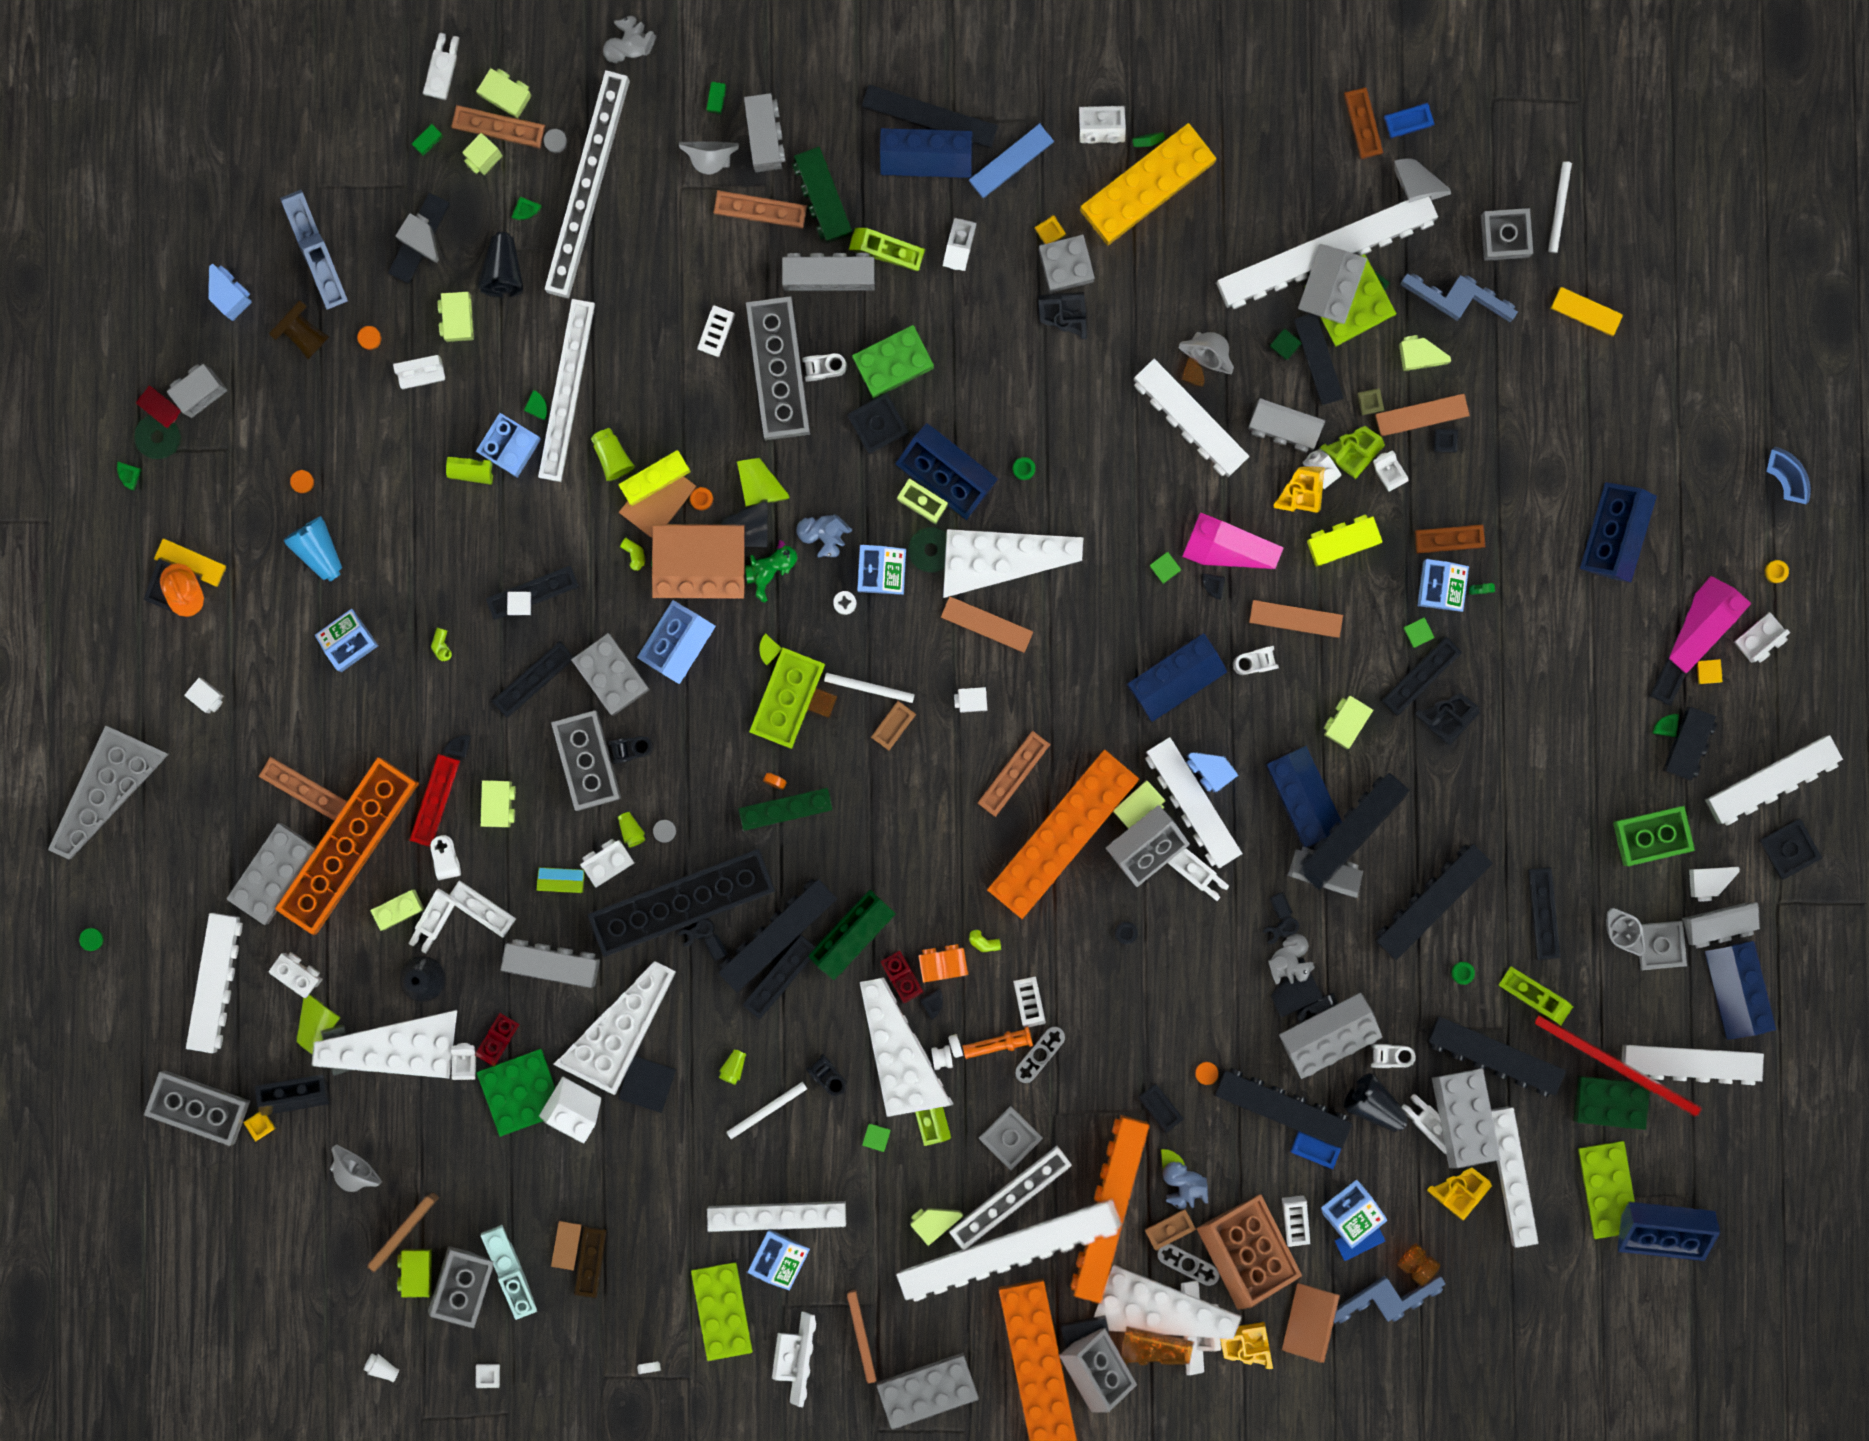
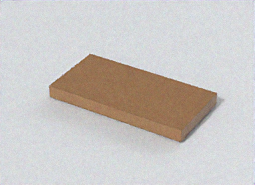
M434 1192L424 1198L368 1264L369 1269L373 1272L379 1269L439 1199Z

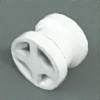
M842 591L835 596L833 604L838 613L847 615L855 610L856 599L852 593Z
M949 1045L944 1046L942 1049L931 1048L935 1070L945 1066L953 1068Z

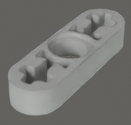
M1059 1027L1048 1028L1019 1063L1015 1074L1020 1082L1029 1083L1033 1081L1064 1043L1065 1034ZM1058 1031L1060 1033L1058 1036L1060 1041H1054L1050 1045V1047L1054 1048L1050 1052L1048 1047L1040 1043L1043 1040L1048 1043L1051 1038L1049 1033H1056ZM1038 1048H1043L1047 1052V1057L1043 1061L1034 1059V1051ZM1028 1058L1034 1064L1039 1065L1037 1070L1034 1066L1031 1068L1030 1073L1032 1075L1030 1078L1027 1076L1021 1078L1022 1072L1020 1068L1026 1069L1030 1065L1029 1062H1026Z
M1169 1243L1157 1251V1256L1163 1264L1204 1285H1214L1219 1279V1272L1214 1265ZM1171 1248L1172 1254L1177 1257L1179 1252L1183 1254L1179 1258L1177 1266L1173 1265L1176 1260L1171 1257L1164 1260L1163 1250L1167 1251ZM1185 1258H1191L1195 1262L1194 1268L1190 1271L1182 1268V1261ZM1199 1263H1202L1201 1269L1204 1271L1212 1269V1274L1215 1277L1213 1279L1209 1278L1206 1281L1204 1280V1274L1198 1272V1276L1193 1274L1197 1272Z

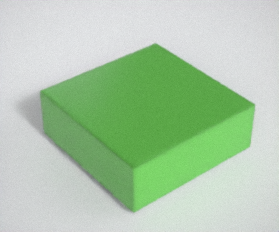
M1168 552L1149 565L1162 584L1181 571Z
M1425 617L1404 627L1413 648L1434 638Z
M869 1123L862 1146L884 1152L891 1129Z

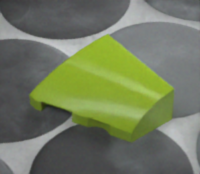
M1366 426L1355 430L1353 434L1339 437L1340 440L1331 445H1322L1320 449L1328 454L1335 464L1356 479L1385 445L1382 437Z
M447 457V478L492 485L491 461L483 460V462L467 458Z
M760 458L737 461L746 507L760 504L761 500L768 499L769 503L789 499L788 493Z
M309 994L307 998H303L297 1042L313 1055L314 1042L323 1040L321 1031L335 1027L341 1017Z

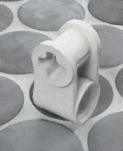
M840 354L815 355L802 358L807 374L805 381H816L840 376L847 369V363ZM835 359L842 361V367L837 371L830 368L831 362Z
M1274 646L1237 656L1233 662L1234 671L1240 675H1247L1278 669L1279 667L1275 664L1273 655ZM1241 658L1247 659L1250 663L1247 671L1239 667Z
M446 835L434 838L431 842V852L438 881L461 876L460 864L452 839ZM440 840H442V843H447V847L444 848V852L442 851V849L437 848V845L440 844Z
M1371 1044V1048L1374 1049L1371 1067H1409L1415 1061V1053L1408 1046ZM1402 1050H1408L1411 1055L1409 1061L1405 1063L1400 1062L1398 1059V1055Z

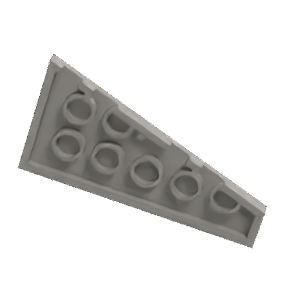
M105 726L48 850L71 859L169 754L114 728Z

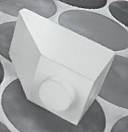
M954 218L943 266L965 271L976 223Z
M1739 867L1689 870L1691 897H1698V901H1712V896H1719L1740 872Z

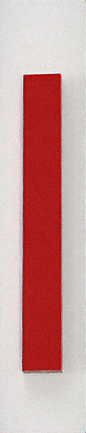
M1539 1015L1535 1021L1536 1025L1692 1115L1697 1116L1702 1110L1701 1106L1546 1017Z

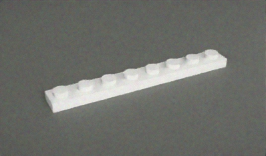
M572 299L538 476L542 479L562 482L595 303Z

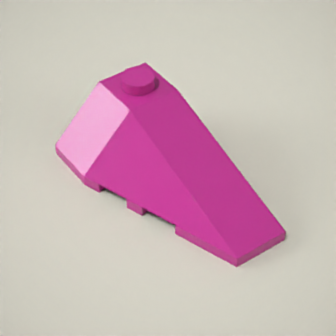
M1200 512L1182 557L1202 565L1275 569L1283 547Z
M1711 576L1696 592L1669 659L1684 673H1687L1750 606L1751 602L1735 588Z

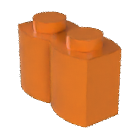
M958 944L945 946V951L936 952V948L922 950L923 955H918L923 982L968 975L964 948H959Z

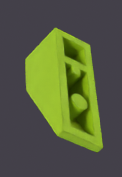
M855 228L849 250L853 252L869 253L870 257H874V259L919 271L925 251L923 248L868 228Z
M1513 967L1509 968L1499 983L1500 987L1560 1026L1573 1008L1566 1000Z

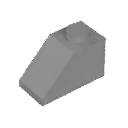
M418 213L416 216L409 214L395 237L437 263L439 257L432 228L427 224L429 220Z

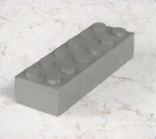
M790 296L746 302L764 439L766 441L810 435L792 298Z

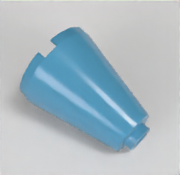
M321 516L308 522L304 527L297 529L284 539L286 545L322 580L328 579L330 582L341 575L339 572L342 569L326 523Z

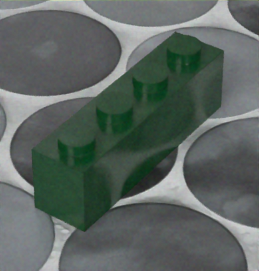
M820 146L795 155L796 162L792 163L796 176L801 175L804 182L800 184L804 197L809 196L812 204L808 207L812 218L817 217L820 226L816 228L820 239L825 238L828 244L852 235V229Z
M825 788L739 808L743 831L832 811L833 806L829 789Z
M869 890L808 957L831 979L835 980L866 945L875 938L879 931L890 922L896 913L874 892Z

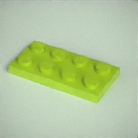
M782 648L749 732L792 749L825 664Z
M1624 1141L1578 1148L1593 1238L1617 1236L1620 1231L1622 1213L1628 1202H1635Z
M737 1262L691 1270L707 1361L753 1353Z

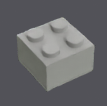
M1530 208L1483 212L1481 215L1484 261L1529 258L1533 254Z
M1084 235L1039 246V253L1050 293L1094 282L1095 277Z
M197 364L188 371V376L184 379L179 378L170 385L171 389L167 391L180 410L191 418L228 391L213 370L204 364L201 366Z

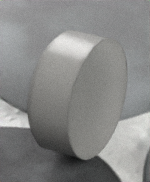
M552 129L545 134L544 144L550 152L559 153L565 149L567 138L561 130Z
M669 820L658 821L653 828L654 837L660 842H670L676 835L675 825Z

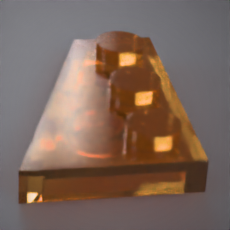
M1127 1326L1121 1357L1126 1365L1128 1362H1139V1365H1148V1362H1160L1162 1365L1190 1364L1194 1341Z

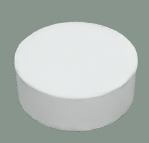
M957 1034L949 1036L948 1039L954 1057L963 1056Z
M659 1362L637 1366L638 1374L661 1371Z

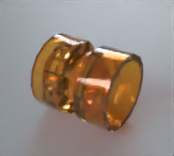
M1415 1243L1399 1259L1397 1266L1406 1274L1411 1273V1278L1422 1287L1436 1274L1441 1264L1432 1256L1427 1257L1426 1251Z

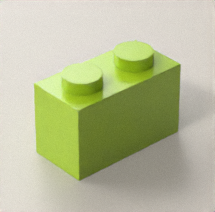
M403 1249L401 1254H398L397 1259L398 1268H401V1277H398L397 1289L401 1291V1297L431 1296L432 1249Z

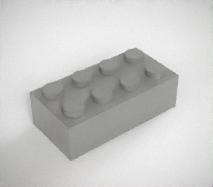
M789 253L787 257H782V285L784 291L875 290L874 257H870L869 253H857L856 257H847L846 253H834L833 257H824L822 253H812L810 257H801L799 253Z
M595 710L551 722L575 811L620 800L621 795L598 711Z
M278 823L227 897V900L262 924H269L277 913L275 908L317 847L283 823Z
M513 939L512 942L506 943L501 971L590 988L596 984L600 959L595 958L596 954L580 952V955L573 954L572 949L560 947L555 951L550 950L551 945L541 943L535 944L534 947L528 945L529 941Z
M1359 993L1280 1034V1038L1300 1078L1303 1079L1355 1053L1357 1050L1375 1043L1382 1038L1373 1012L1362 994Z
M1483 1069L1433 1077L1432 1083L1449 1168H1460L1500 1160Z
M164 1070L158 1074L144 1115L231 1146L237 1140L250 1101Z
M964 1353L877 1382V1388L891 1429L978 1400V1393Z

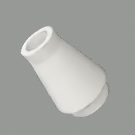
M371 1354L363 1369L368 1372V1375L394 1382L399 1373V1369L395 1368L379 1354L377 1356Z

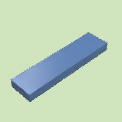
M1039 124L973 176L969 182L980 196L985 198L1054 143V141Z

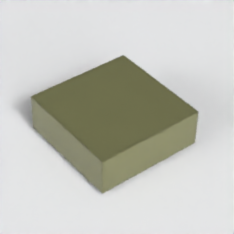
M1380 388L1357 393L1361 416L1384 411Z

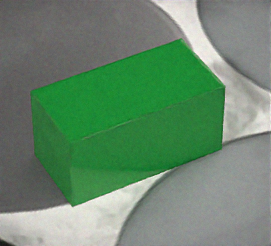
M711 82L707 112L722 114L726 84Z
M431 124L412 145L424 156L443 135Z

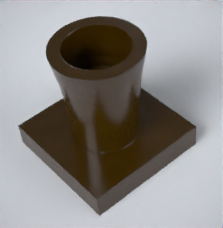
M300 300L274 327L269 335L277 340L284 333L309 360L330 336L317 329L301 315L307 306Z

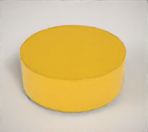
M1780 560L1768 563L1765 568V576L1772 583L1783 582L1789 575L1787 564Z

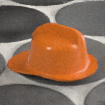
M179 563L165 568L161 574L160 585L170 608L176 614L185 617L198 613L203 606L204 596L191 568Z

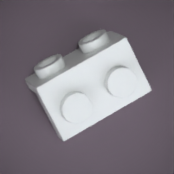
M292 952L289 955L282 953L269 970V973L303 998H307L313 988L318 987L323 980L318 976L320 972L310 965L306 968L300 963L301 959Z

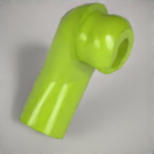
M625 538L620 547L630 553V567L636 571L640 570L645 564L643 548Z
M436 628L431 649L439 660L447 661L452 656L451 651L444 642L447 631Z
M973 930L970 932L969 941L980 952L1001 950L1000 939L986 940L982 936L981 931Z

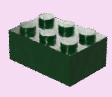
M1578 1076L1573 1121L1583 1124L1646 1130L1650 1090L1635 1081Z

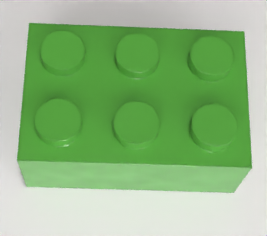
M914 325L852 355L873 399L934 369V365Z
M1684 806L1613 821L1623 866H1631L1695 851Z

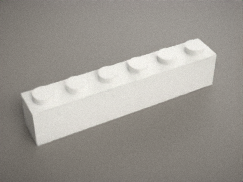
M1155 359L1135 376L1134 381L1136 384L1134 386L1141 394L1147 393L1152 398L1150 403L1158 411L1162 409L1168 415L1166 419L1172 426L1176 427L1178 425L1184 431L1182 436L1190 444L1194 442L1199 447L1197 451L1206 460L1210 458L1215 463L1213 467L1221 476L1226 474L1229 477L1249 458V455Z
M1824 736L1705 799L1716 822L1718 824L1725 823L1727 826L1737 821V816L1743 812L1748 815L1758 810V804L1764 801L1766 804H1769L1778 799L1777 794L1783 791L1786 794L1798 788V783L1804 780L1808 783L1818 778L1817 773L1825 769L1826 772L1837 768V762L1843 759L1831 736Z
M1169 737L1146 752L1148 755L1145 758L1151 769L1156 768L1160 774L1157 777L1163 789L1168 787L1172 794L1169 796L1175 808H1181L1184 813L1181 816L1182 820L1188 828L1192 826L1196 832L1193 837L1199 847L1204 845L1208 852L1205 856L1210 865H1216L1217 868H1220L1240 856L1242 852L1171 738Z
M209 913L186 1049L216 1053L217 1049H221L223 1035H220L221 1026H225L227 1013H224L225 1003H229L231 990H228L229 981H233L235 968H232L233 958H237L239 946L236 945L237 936L241 935L243 926L240 923V917Z
M1622 1045V1062L1643 1074L1650 1075L1652 1079L1664 1080V1076H1673V1080L1687 1081V1077H1696V1082H1710V1078L1719 1079L1718 1083L1732 1084L1733 1080H1741V1084L1755 1085V1081H1762L1764 1057L1762 1053Z
M1506 1106L1491 1109L1500 1154L1497 1166L1512 1245L1517 1248L1538 1244L1514 1108Z
M1058 1146L1054 1147L952 1227L949 1233L964 1251L1072 1166L1071 1162Z
M846 1201L709 1206L707 1208L708 1232L846 1227Z

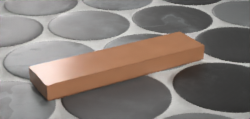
M456 105L451 126L452 129L478 135L482 133L487 137L541 148L545 125L458 105Z
M717 190L714 214L803 229L807 205Z
M1461 394L1379 413L1375 417L1380 437L1468 417L1469 412L1465 395Z
M949 597L941 618L1023 653H1025L1033 631L952 597Z
M1253 600L1249 623L1339 638L1343 615Z
M1032 731L979 800L978 804L996 817L1051 744Z
M272 757L269 758L259 775L260 778L334 821L348 802Z
M856 1289L847 1292V1298L866 1380L868 1383L876 1382L877 1378Z

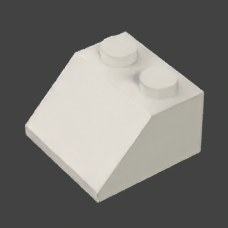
M562 1077L539 1116L550 1126L585 1143L596 1124L601 1097Z

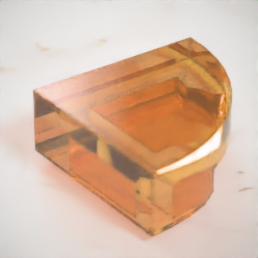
M1188 358L1181 380L1203 387L1204 374L1202 368L1195 360Z

